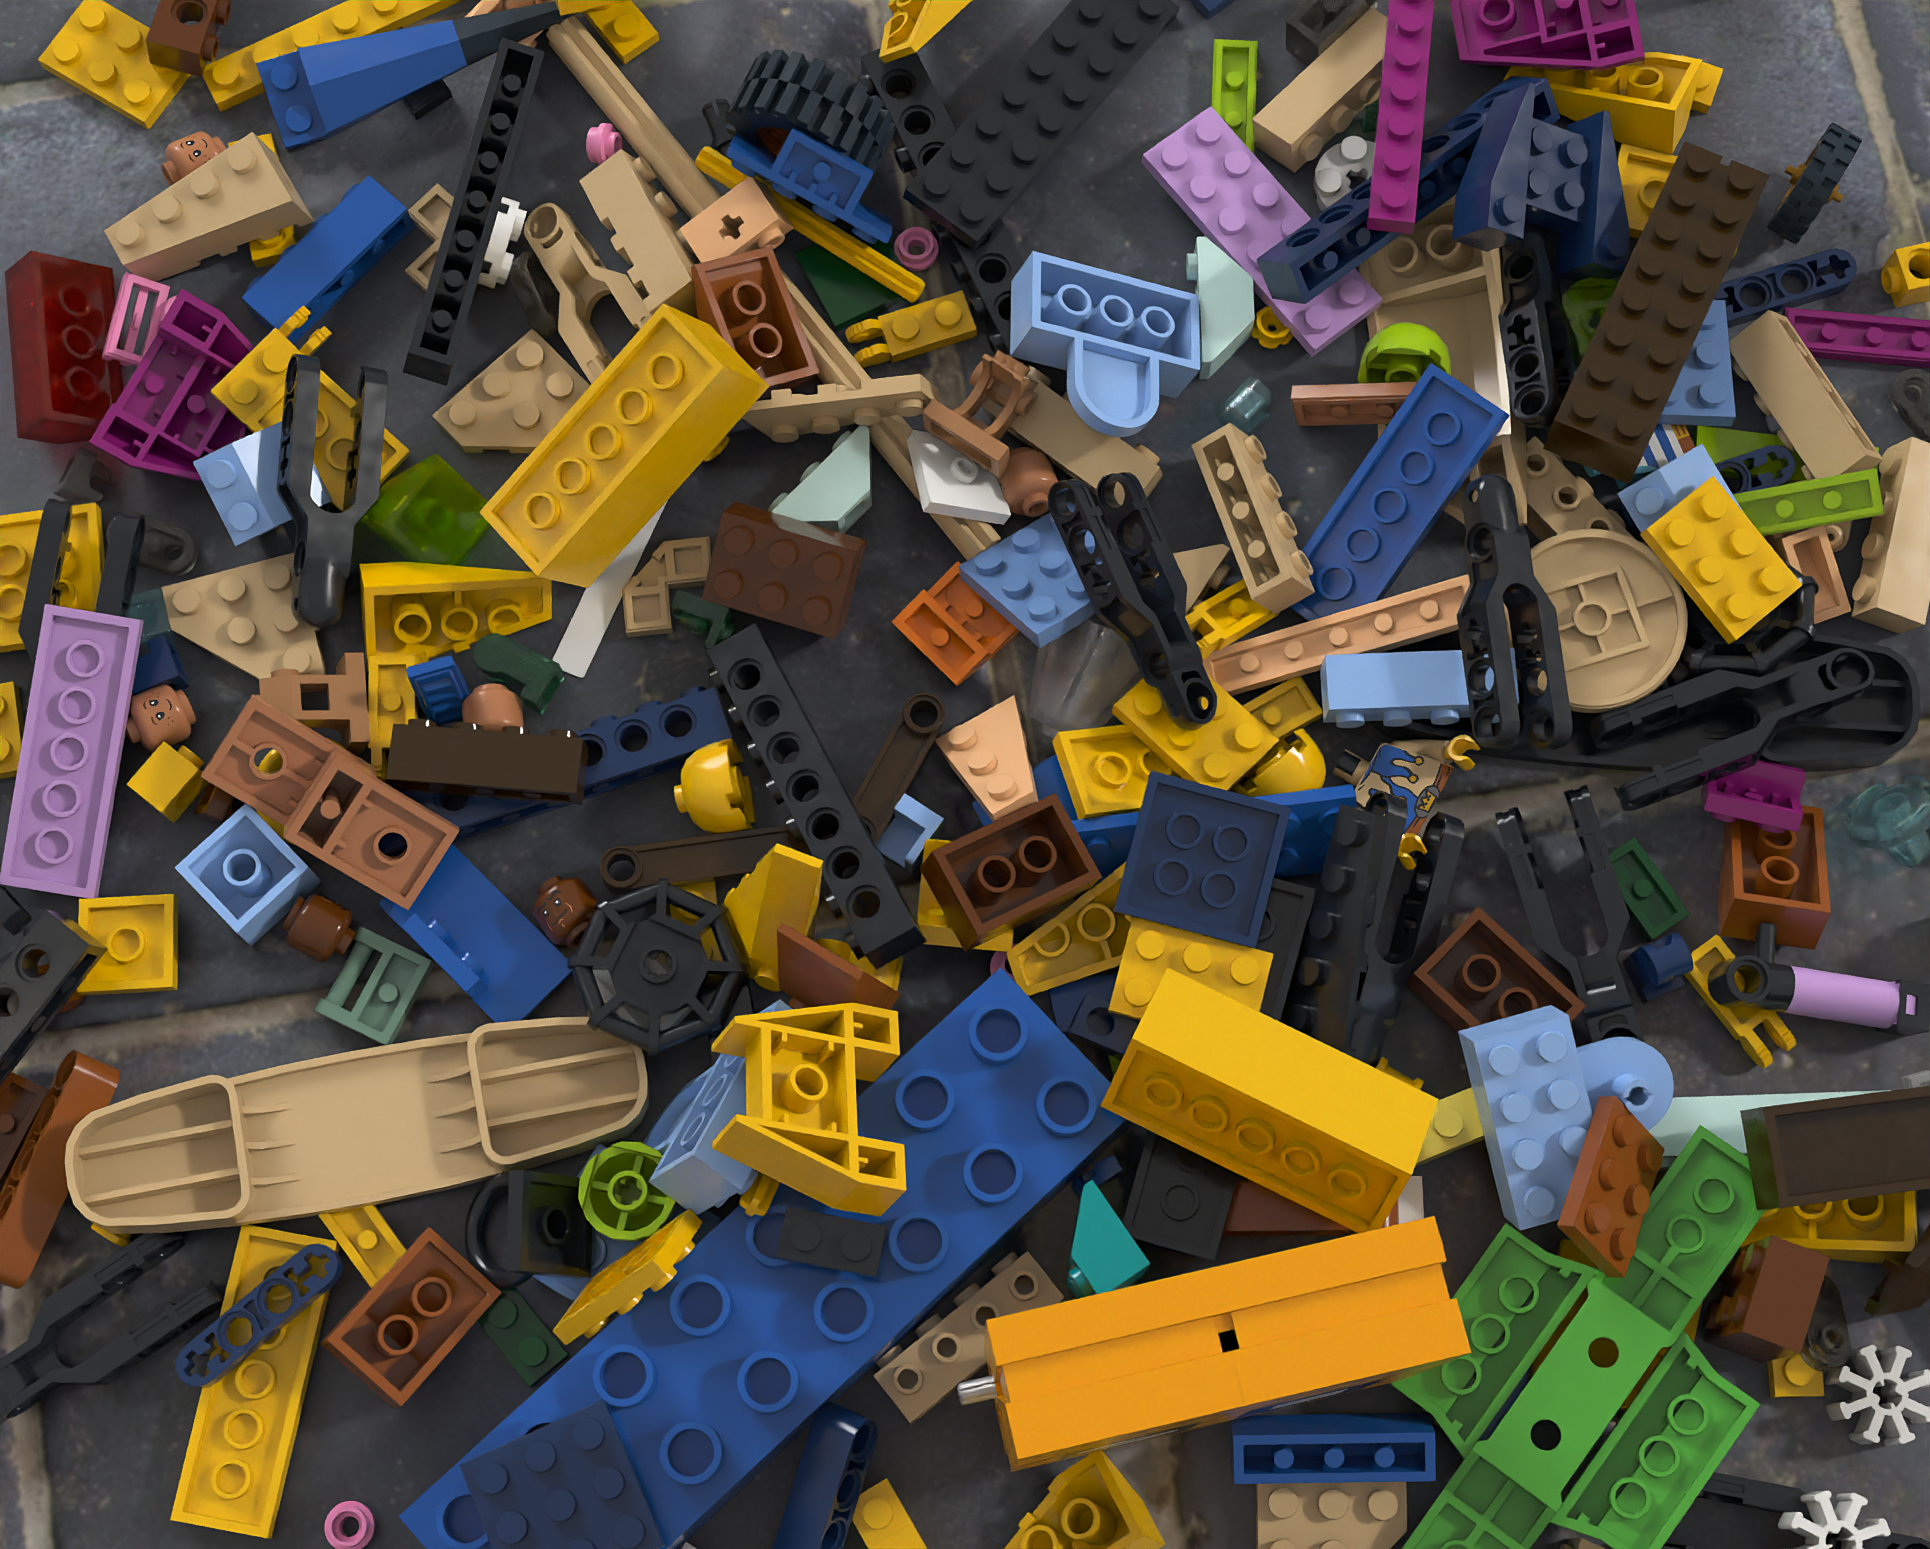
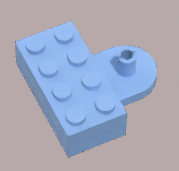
M1032 251L1011 281L1010 356L1067 371L1068 397L1073 409L1084 423L1105 435L1114 437L1131 436L1141 431L1155 415L1159 405V394L1176 399L1200 371L1199 295Z
M779 999L760 1013L792 1010V1008ZM721 1053L713 1067L688 1082L672 1098L651 1127L643 1143L658 1150L663 1156L648 1182L688 1210L690 1208L696 1216L713 1206L716 1208L721 1207L730 1196L736 1193L742 1195L750 1188L758 1175L757 1170L712 1149V1141L736 1114L746 1116V1064L744 1057Z
M1552 1005L1458 1031L1503 1215L1520 1231L1559 1220L1599 1096H1616L1647 1130H1650L1660 1122L1672 1102L1674 1092L1673 1075L1667 1061L1656 1049L1631 1037H1613L1576 1048L1569 1015Z

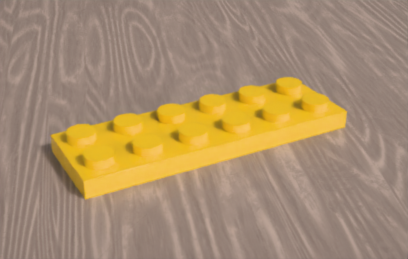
M242 1225L220 1317L304 1247L319 1243L332 1248L339 1254V1243L328 1239L252 1225ZM315 1255L311 1257L309 1262L312 1265V1269L302 1278L297 1277L294 1271L289 1274L288 1278L300 1286L304 1295L310 1290L302 1284L305 1280L314 1274L321 1278L328 1274L324 1267L329 1261L328 1256L324 1259H320ZM280 1285L271 1289L266 1299L269 1310L277 1314L286 1311L290 1307L292 1293L288 1287ZM330 1289L219 1382L210 1387L202 1388L170 1520L257 1537L272 1538ZM246 1318L234 1320L229 1325L227 1331L230 1343L234 1346H243L248 1343L253 1334V1326ZM214 1337L213 1345L218 1348L210 1354L209 1360L217 1354L224 1355L227 1360L231 1354L222 1349ZM208 1368L206 1370L205 1376H207V1374L210 1372Z

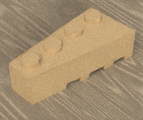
M251 132L104 230L123 266L137 276L157 282L199 266L201 260L218 253L223 257L238 251L237 246L257 238L265 241L280 235L279 230L294 224L301 227L314 222L276 154Z
M620 149L579 182L601 223L610 231L615 229L616 234L611 237L610 241L616 252L633 266L627 273L633 284L637 288L640 287L648 296L643 300L648 313L653 315L664 303L698 319L691 267L701 262L680 231V226L674 218L678 210L663 191L658 192L652 181L656 178V175L645 159L641 156L635 159Z

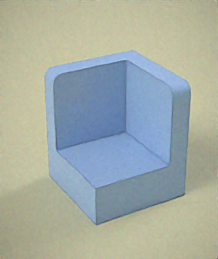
M904 793L894 808L895 818L881 837L877 848L881 855L913 875L923 861L925 840L938 839L944 831V818Z

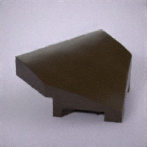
M1930 1223L1904 1265L1888 1256L1884 1258L1882 1263L1884 1279L1875 1288V1293L1869 1297L1864 1309L1865 1312L1872 1316L1903 1312L1922 1306L1930 1298Z

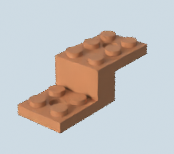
M253 694L201 774V778L284 826L283 838L406 910L410 909L460 831L458 826L377 779L376 767ZM264 748L275 749L281 754L283 763L274 772L261 771L254 762L256 753ZM391 832L402 835L407 842L404 852L394 857L383 854L378 847L382 836Z

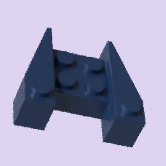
M1533 83L1525 84L1494 98L1455 196L1452 240L1488 252L1523 239L1524 224L1527 221L1559 232L1556 268L1558 276L1587 286H1593L1622 276L1628 263L1630 230L1609 112L1601 111L1567 125V130L1533 118L1535 84Z

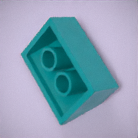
M1093 1180L1083 1186L1066 1269L1068 1276L1066 1277L1065 1284L1075 1299L1129 1287L1142 1278L1150 1265Z

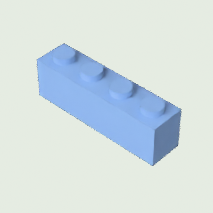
M1510 648L1517 704H1519L1515 649ZM1461 650L1325 655L1321 664L1320 679L1324 723L1336 722V726L1339 728H1356L1363 726L1365 721L1383 720L1384 725L1396 727L1412 723V719H1430L1432 724L1447 725L1458 722L1459 718L1470 717ZM1491 667L1485 676V685L1488 691H1490L1494 683V673ZM1497 714L1494 716L1492 723L1500 722Z

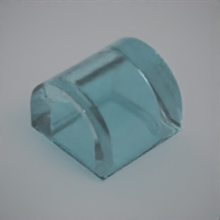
M1246 378L1215 409L1218 420L1223 426L1228 423L1233 424L1249 436L1271 414V390L1254 378Z

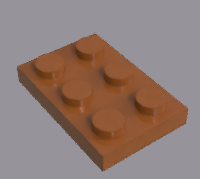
M1599 1096L1557 1226L1607 1277L1625 1278L1631 1257L1636 1250V1240L1644 1214L1649 1208L1650 1195L1657 1172L1662 1166L1665 1149L1616 1096Z

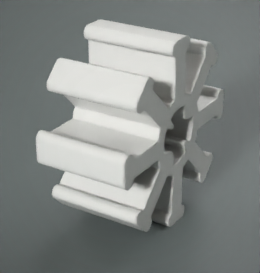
M1875 1345L1848 1351L1846 1357L1852 1359L1858 1375L1850 1372L1848 1366L1829 1370L1825 1383L1826 1385L1835 1384L1852 1392L1853 1399L1846 1402L1828 1404L1826 1410L1832 1421L1849 1419L1852 1413L1861 1412L1854 1433L1849 1434L1850 1440L1861 1445L1878 1443L1880 1441L1878 1436L1880 1428H1882L1886 1437L1884 1444L1887 1446L1905 1444L1914 1440L1915 1435L1909 1432L1903 1416L1909 1418L1912 1424L1930 1422V1406H1925L1909 1399L1908 1392L1914 1389L1930 1387V1370L1911 1372L1909 1377L1903 1380L1899 1378L1906 1358L1912 1356L1910 1350L1901 1346L1882 1349L1880 1353L1883 1357L1880 1363L1875 1354L1877 1349ZM1882 1386L1881 1394L1887 1398V1403L1879 1404L1880 1397L1873 1393L1874 1387Z
M1816 1491L1801 1496V1501L1806 1502L1813 1522L1803 1518L1801 1512H1785L1778 1523L1780 1529H1790L1806 1538L1805 1545L1793 1549H1829L1832 1547V1544H1826L1827 1534H1839L1835 1540L1841 1541V1549H1864L1862 1548L1863 1540L1872 1537L1889 1536L1891 1533L1886 1520L1883 1518L1866 1519L1863 1525L1854 1527L1862 1505H1867L1868 1503L1866 1498L1856 1493L1838 1494L1836 1496L1838 1503L1835 1511L1829 1499L1831 1497L1830 1491Z

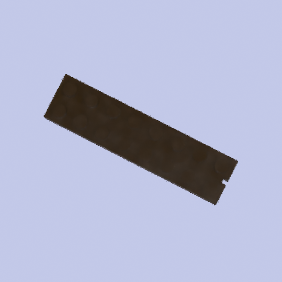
M1684 142L1558 410L1543 449L1630 485L1770 176L1769 174L1731 160L1729 166L1720 163L1723 156Z
M1930 1086L1765 1106L1740 1111L1757 1210L1786 1208L1930 1189Z

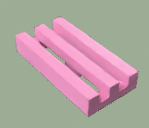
M128 272L123 275L102 359L108 361L114 359L120 361V365L138 367L157 335L158 327L161 323L160 310L167 301L170 286ZM132 286L139 287L124 348L121 350L117 348ZM151 291L157 294L141 356L133 354L148 293Z

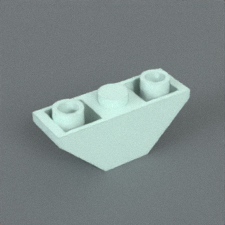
M1205 236L1197 237L1194 253H1187L1186 255L1187 281L1195 280V294L1199 295V379H1209L1251 337L1255 320L1253 277Z
M860 425L853 433L847 431L841 435L833 445L832 453L821 464L815 462L810 465L801 476V483L790 494L783 493L778 496L770 505L768 511L845 533L872 507V454L869 428L865 425Z

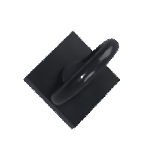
M518 1170L502 1172L489 1179L475 1195L466 1218L465 1248L470 1264L496 1288L501 1289L517 1287L528 1281L533 1275L572 1279L591 1278L592 1225L586 1219L578 1199L580 1178ZM509 1191L506 1269L497 1267L487 1254L484 1229L491 1206L501 1194Z

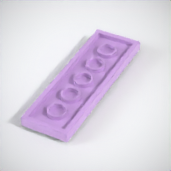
M1211 106L1143 154L1141 161L1143 166L1202 233L1253 277V291L1267 306L1272 308L1275 316L1286 328L1290 329V333L1311 357L1380 307L1383 299L1356 269L1350 271L1307 304L1271 298L1256 259L1309 222L1311 218Z
M45 604L0 872V884L83 898H98L144 620Z

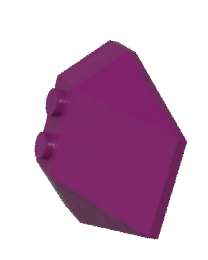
M1449 0L1461 64L1602 71L1646 60L1634 0Z
M181 289L160 323L155 339L115 404L112 403L90 439L89 444L129 467L203 483L193 464L194 461L253 434L210 391L255 347L223 312Z

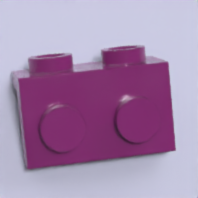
M1758 760L1755 766L1702 785L1701 798L1703 810L1709 811L1712 817L1725 822H1736L1739 818L1756 822L1759 828L1773 833H1783L1785 829L1798 832L1803 818L1800 796L1805 783L1806 773L1803 769Z

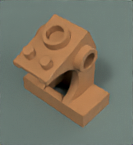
M999 350L994 357L984 354L982 361L977 365L970 377L969 384L974 386V389L968 398L954 410L949 409L933 398L922 412L924 430L1000 478L1010 465L1009 447L1000 442V439L1018 415L1023 418L1030 412L1038 397V394L1033 392L1038 383L1027 377L1030 368L1010 355H1006ZM987 398L1004 408L990 426L973 417Z
M344 653L336 666V675H300V672L296 669H279L271 672V677L259 679L260 695L255 696L309 728H328L340 732L341 744L352 754L361 755L370 743L364 653ZM301 693H327L328 710L302 711Z

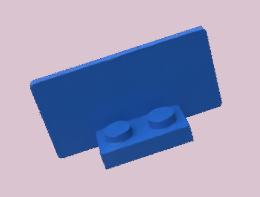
M794 126L778 155L735 133L726 153L728 157L733 159L731 165L735 169L753 178L756 177L757 173L773 181L771 187L781 195L792 200H796L799 195L814 204L812 210L832 222H836L837 218L846 221L854 226L851 231L856 236L869 243L875 244L877 240L888 243L892 236L893 220L859 201L873 176V170Z
M453 844L450 845L409 910L386 897L379 902L380 907L495 1023L525 1020L573 973L571 969L567 968L568 959Z

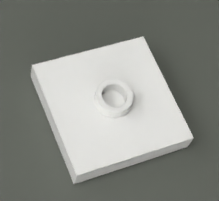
M913 430L907 439V444L923 512L1004 525L1011 516L997 477L932 434Z

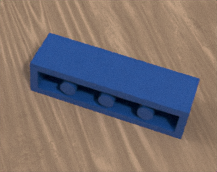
M371 176L366 177L360 184L351 186L343 195L342 201L329 214H324L316 219L311 226L310 232L296 245L287 247L280 255L278 262L265 275L256 277L249 284L246 293L241 298L251 316L271 332L274 328L279 329L298 309L305 306L311 312L308 320L287 337L294 345L415 228L407 208Z
M1428 1413L1251 1415L1230 1420V1465L1234 1484L1436 1481L1435 1431Z

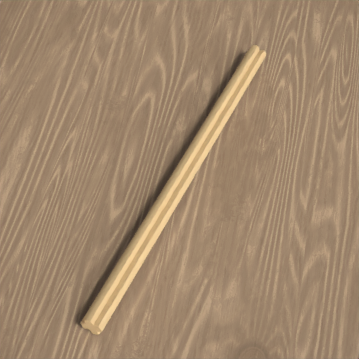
M575 15L549 28L546 33V37L549 39L548 44L637 154L650 165L658 180L691 220L722 197L706 175L695 166L693 159ZM780 267L820 373L817 376L824 385L836 383V385H845L858 390L861 380H869L871 378ZM899 415L881 418V422L874 425H865L869 428L871 443L921 503L907 444V439L913 429ZM929 513L967 561L999 543L1001 537L988 522Z

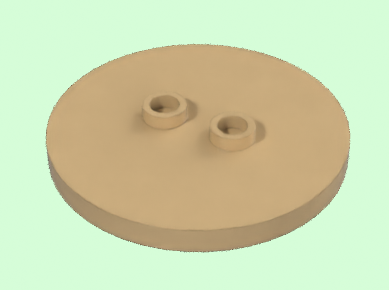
M1580 529L1560 533L1530 549L1534 576L1556 608L1570 710L1583 713L1607 712L1631 704L1653 693L1670 675L1679 660L1686 640L1688 626L1687 608L1682 589L1678 581L1657 555L1646 545L1631 537L1601 529ZM1504 604L1509 647L1513 648L1508 609ZM1516 669L1517 678L1521 682L1520 669ZM1544 671L1538 677V690L1541 694H1543L1547 686V677Z

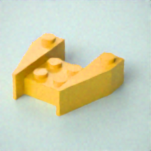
M852 1002L735 1016L713 1042L712 1052L745 1058L746 1116L736 1114L712 1141V1149L833 1209L880 1217L906 1191L904 1144L858 1136L856 1079L875 1082L899 1057L898 1011Z

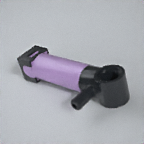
M1761 922L1757 925L1755 956L1742 955L1724 960L1710 970L1707 979L1708 991L1711 997L1719 1005L1727 1008L1746 1006L1876 1027V1032L1901 1036L1930 1032V984L1903 979L1887 982L1774 963L1777 927L1773 923ZM1736 971L1745 980L1743 992L1735 985L1734 975Z

